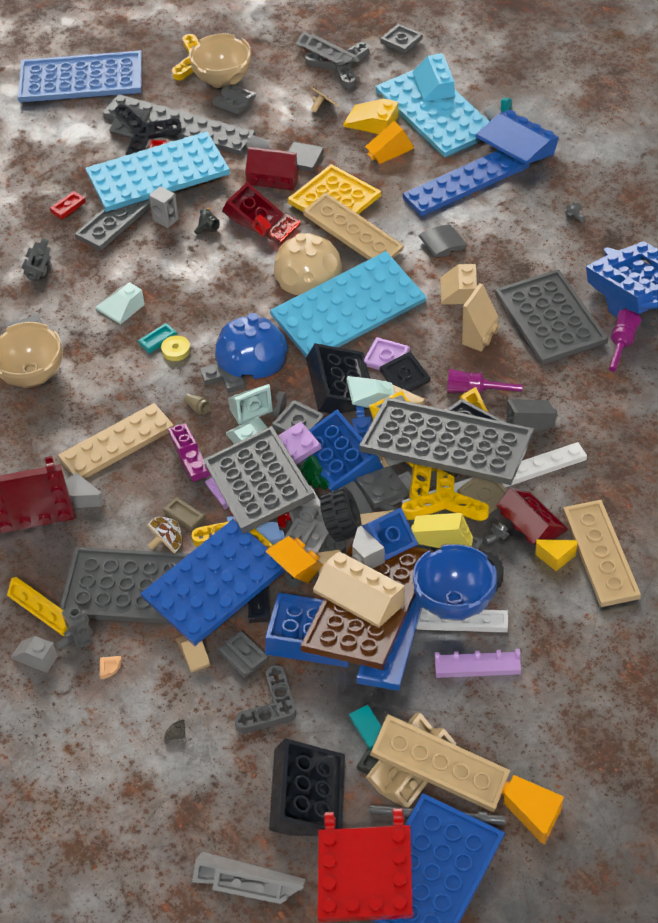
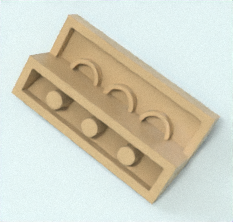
M415 713L408 722V724L454 745L457 744L444 728H433L421 713ZM381 760L375 764L366 776L367 780L381 795L405 808L410 807L428 783Z

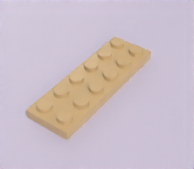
M326 192L304 210L303 215L368 260L385 251L392 258H395L403 250V244Z
M153 403L58 454V457L71 475L77 473L86 479L168 434V429L174 427V425L158 406Z
M602 500L563 507V514L573 539L577 540L578 552L600 607L640 599L641 593Z
M389 714L370 753V756L492 812L496 809L510 770Z

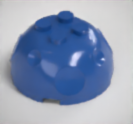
M250 313L248 316L239 317L228 322L222 328L215 347L216 362L224 371L237 377H241L242 374L253 375V379L267 377L279 371L285 364L287 343L283 333L280 332L272 321L259 317L256 313Z
M458 544L443 545L438 551L430 553V550L427 551L416 562L413 571L414 593L425 610H428L440 619L464 621L469 617L480 614L493 599L497 588L496 569L487 560V555L473 547Z

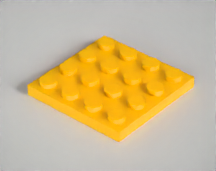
M331 164L288 198V204L304 212L307 207L326 192L357 214H360L381 197V191Z

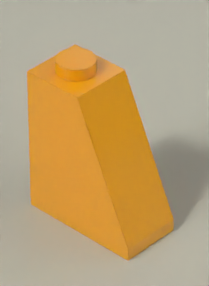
M395 121L365 146L368 151V157L372 161L376 160L379 164L415 148L405 131Z
M513 775L510 782L506 781L502 790L504 805L540 843L545 844L563 808L564 796Z

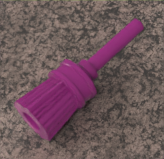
M628 309L619 310L617 324L611 335V340L616 345L609 366L611 372L616 371L623 348L633 344L636 330L642 320L638 313Z
M449 369L447 393H466L474 387L477 388L479 394L482 390L486 389L522 392L523 385L487 381L488 379H484L481 372L467 373Z

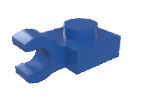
M356 405L357 418L352 419V426L361 437H364L372 424L371 417H365L364 407Z

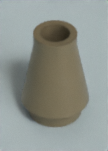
M190 393L184 397V403L197 414L204 415L210 410L211 403L206 397Z

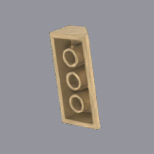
M340 551L325 563L313 588V592L378 628L405 604L404 585Z

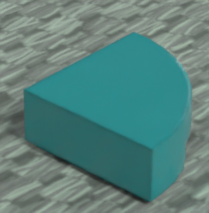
M504 97L501 99V112H505L512 106L511 98Z

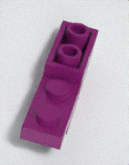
M186 423L169 428L168 432L188 477L194 482L211 476Z

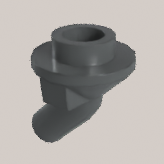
M573 202L566 207L567 211L565 213L568 217L574 216L580 222L585 221V216L579 212L582 209L580 203L575 204Z
M500 522L497 525L493 523L491 531L494 533L483 537V543L487 545L497 541L499 538L505 539L510 535L507 533L509 529Z

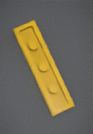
M11 578L7 596L59 634L65 636L64 632L67 631L62 615L64 610L19 578Z

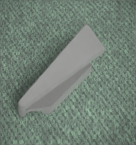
M303 31L296 42L297 46L304 47L339 66L351 61H359L356 55L314 34L310 35Z
M201 852L195 860L192 882L213 883V890L281 904L289 896L298 890H302L306 879Z

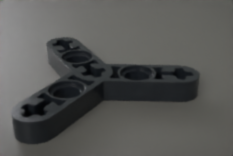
M120 104L115 108L116 118L133 133L126 155L145 150L150 139L176 135L182 130L181 122L176 118L145 123L128 106ZM130 120L137 121L135 125H130L128 122ZM156 127L163 128L161 132H156L154 129ZM139 142L142 144L140 148L134 147L135 143Z

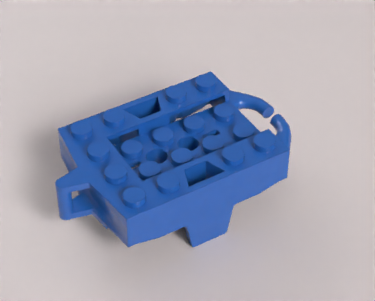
M644 241L621 250L605 248V257L586 266L588 283L606 296L609 312L614 316L618 317L619 310H624V308L638 314L650 309H658V249Z

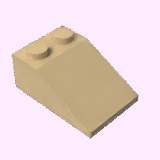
M479 283L463 306L462 345L482 352L484 347L490 344L493 334H497L500 325L498 324V315L484 285Z

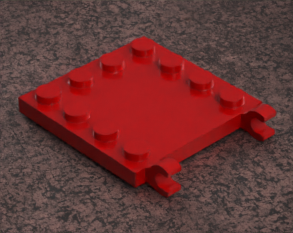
M402 808L393 809L394 826L336 829L334 812L325 813V830H319L318 922L413 918L410 825H404Z

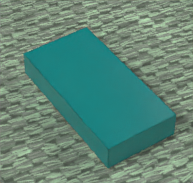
M165 323L139 339L138 343L150 354L160 348L165 339L178 335L171 326Z
M366 705L350 713L349 718L368 749L372 750L382 726L370 707Z

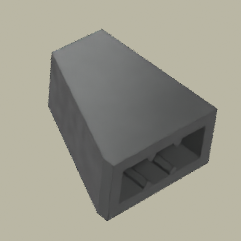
M507 400L506 423L534 428V432L555 426L558 414L556 408L552 407L549 400Z

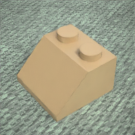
M458 264L440 277L441 305L466 303L477 288L476 264Z

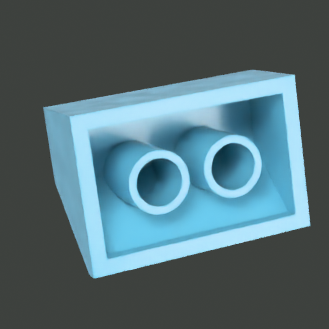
M443 53L427 56L413 70V76L423 101L427 102L454 97L455 81Z

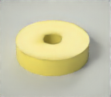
M171 336L165 339L161 345L163 356L170 361L183 360L191 351L188 339L183 336Z

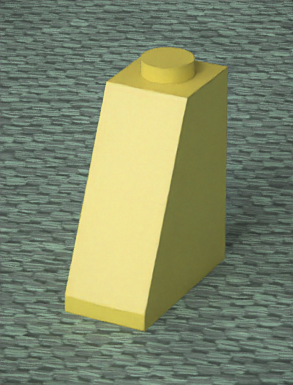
M462 513L415 516L411 530L418 544L436 548L450 544L472 547L473 536Z

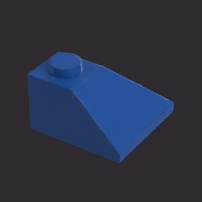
M398 508L362 525L384 547L385 560L418 544L402 508Z

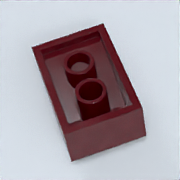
M248 182L226 201L222 212L235 223L256 233L258 232L253 228L252 224L258 215L261 214L266 218L272 227L284 216L276 206Z

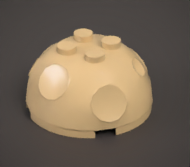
M214 34L199 40L200 43L196 47L193 45L190 50L191 68L201 81L211 85L213 88L235 86L247 74L251 62V50L247 41L243 38L238 40L232 34Z
M299 233L285 241L279 248L274 262L275 280L279 282L282 289L294 295H301L342 274L340 254L329 240L311 233Z
M37 322L18 323L7 327L6 332L0 336V378L9 385L25 389L43 385L55 375L60 367L63 357L61 341L56 331H51L47 325Z

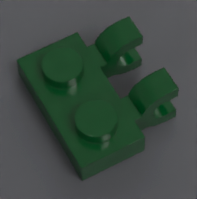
M310 455L299 470L309 486L313 485L314 488H317L320 485L322 489L326 490L330 484L325 477L320 475L323 468L316 456Z

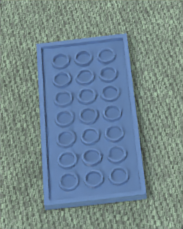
M141 51L21 60L18 91L19 102L142 93Z

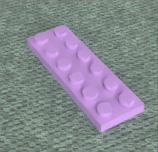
M301 421L278 435L295 464L300 463L322 449L320 443ZM209 478L205 481L206 486L224 510L227 509L228 505L213 478Z

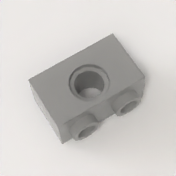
M160 186L149 195L153 221L169 228L179 219L175 194Z

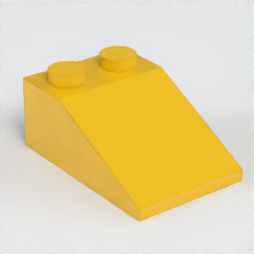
M380 99L354 105L343 123V127L380 134L393 121H397L399 117L398 102Z

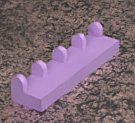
M515 649V652L496 650V653H480L478 650L475 651V654H458V651H454L453 655H440L439 652H435L436 678L521 674L520 649Z

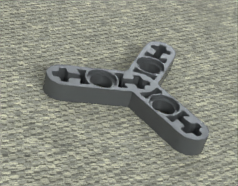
M360 42L346 51L356 55L361 60L369 54L370 49L368 43ZM308 52L305 55V63L308 66L336 70L343 87L353 88L356 85V77L351 65L356 63L355 61L339 66L331 61H326L327 59L313 52Z

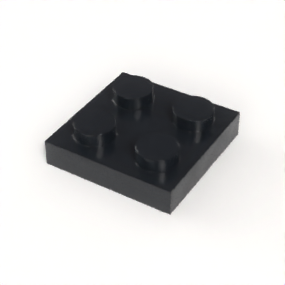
M411 351L380 366L379 369L388 382L408 392L429 383L431 377Z

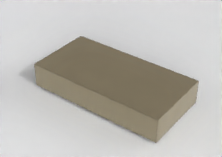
M178 497L163 509L166 515L178 521V523L192 532L206 520L204 514Z

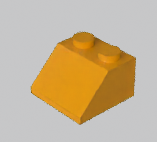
M288 536L266 550L289 574L306 583H309L323 566L319 561L320 556L313 550L309 552L304 548L306 544L298 537L294 539Z

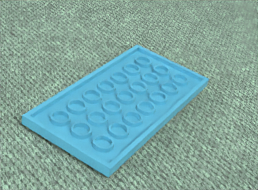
M413 70L375 86V91L379 95L381 93L383 99L398 102V113L443 157L481 142L482 140L475 137V135L490 122L455 89L454 97L424 102L413 76Z
M203 132L92 165L86 168V172L105 211L108 212L147 200L149 195L160 186L173 192L229 175L230 169L209 133Z
M385 251L271 309L270 315L301 353L307 357L314 343L340 347L426 302L427 297Z

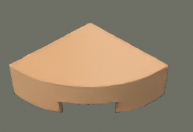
M121 656L100 658L101 679L108 678L119 670L122 663Z

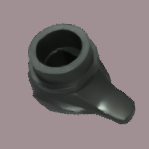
M210 208L200 210L199 223L194 230L195 234H199L204 230L214 232L218 230L220 220L210 212Z

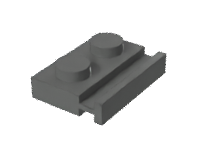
M242 631L228 640L222 648H218L219 654L245 679L248 677L247 675L251 672L254 673L269 661L268 656Z

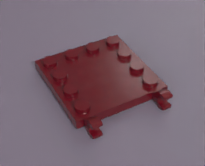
M53 456L45 457L46 467L0 475V533L75 519L61 464L55 465Z

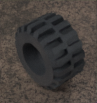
M346 487L321 495V514L329 535L336 542L355 537L357 527L362 526L359 509L352 493Z

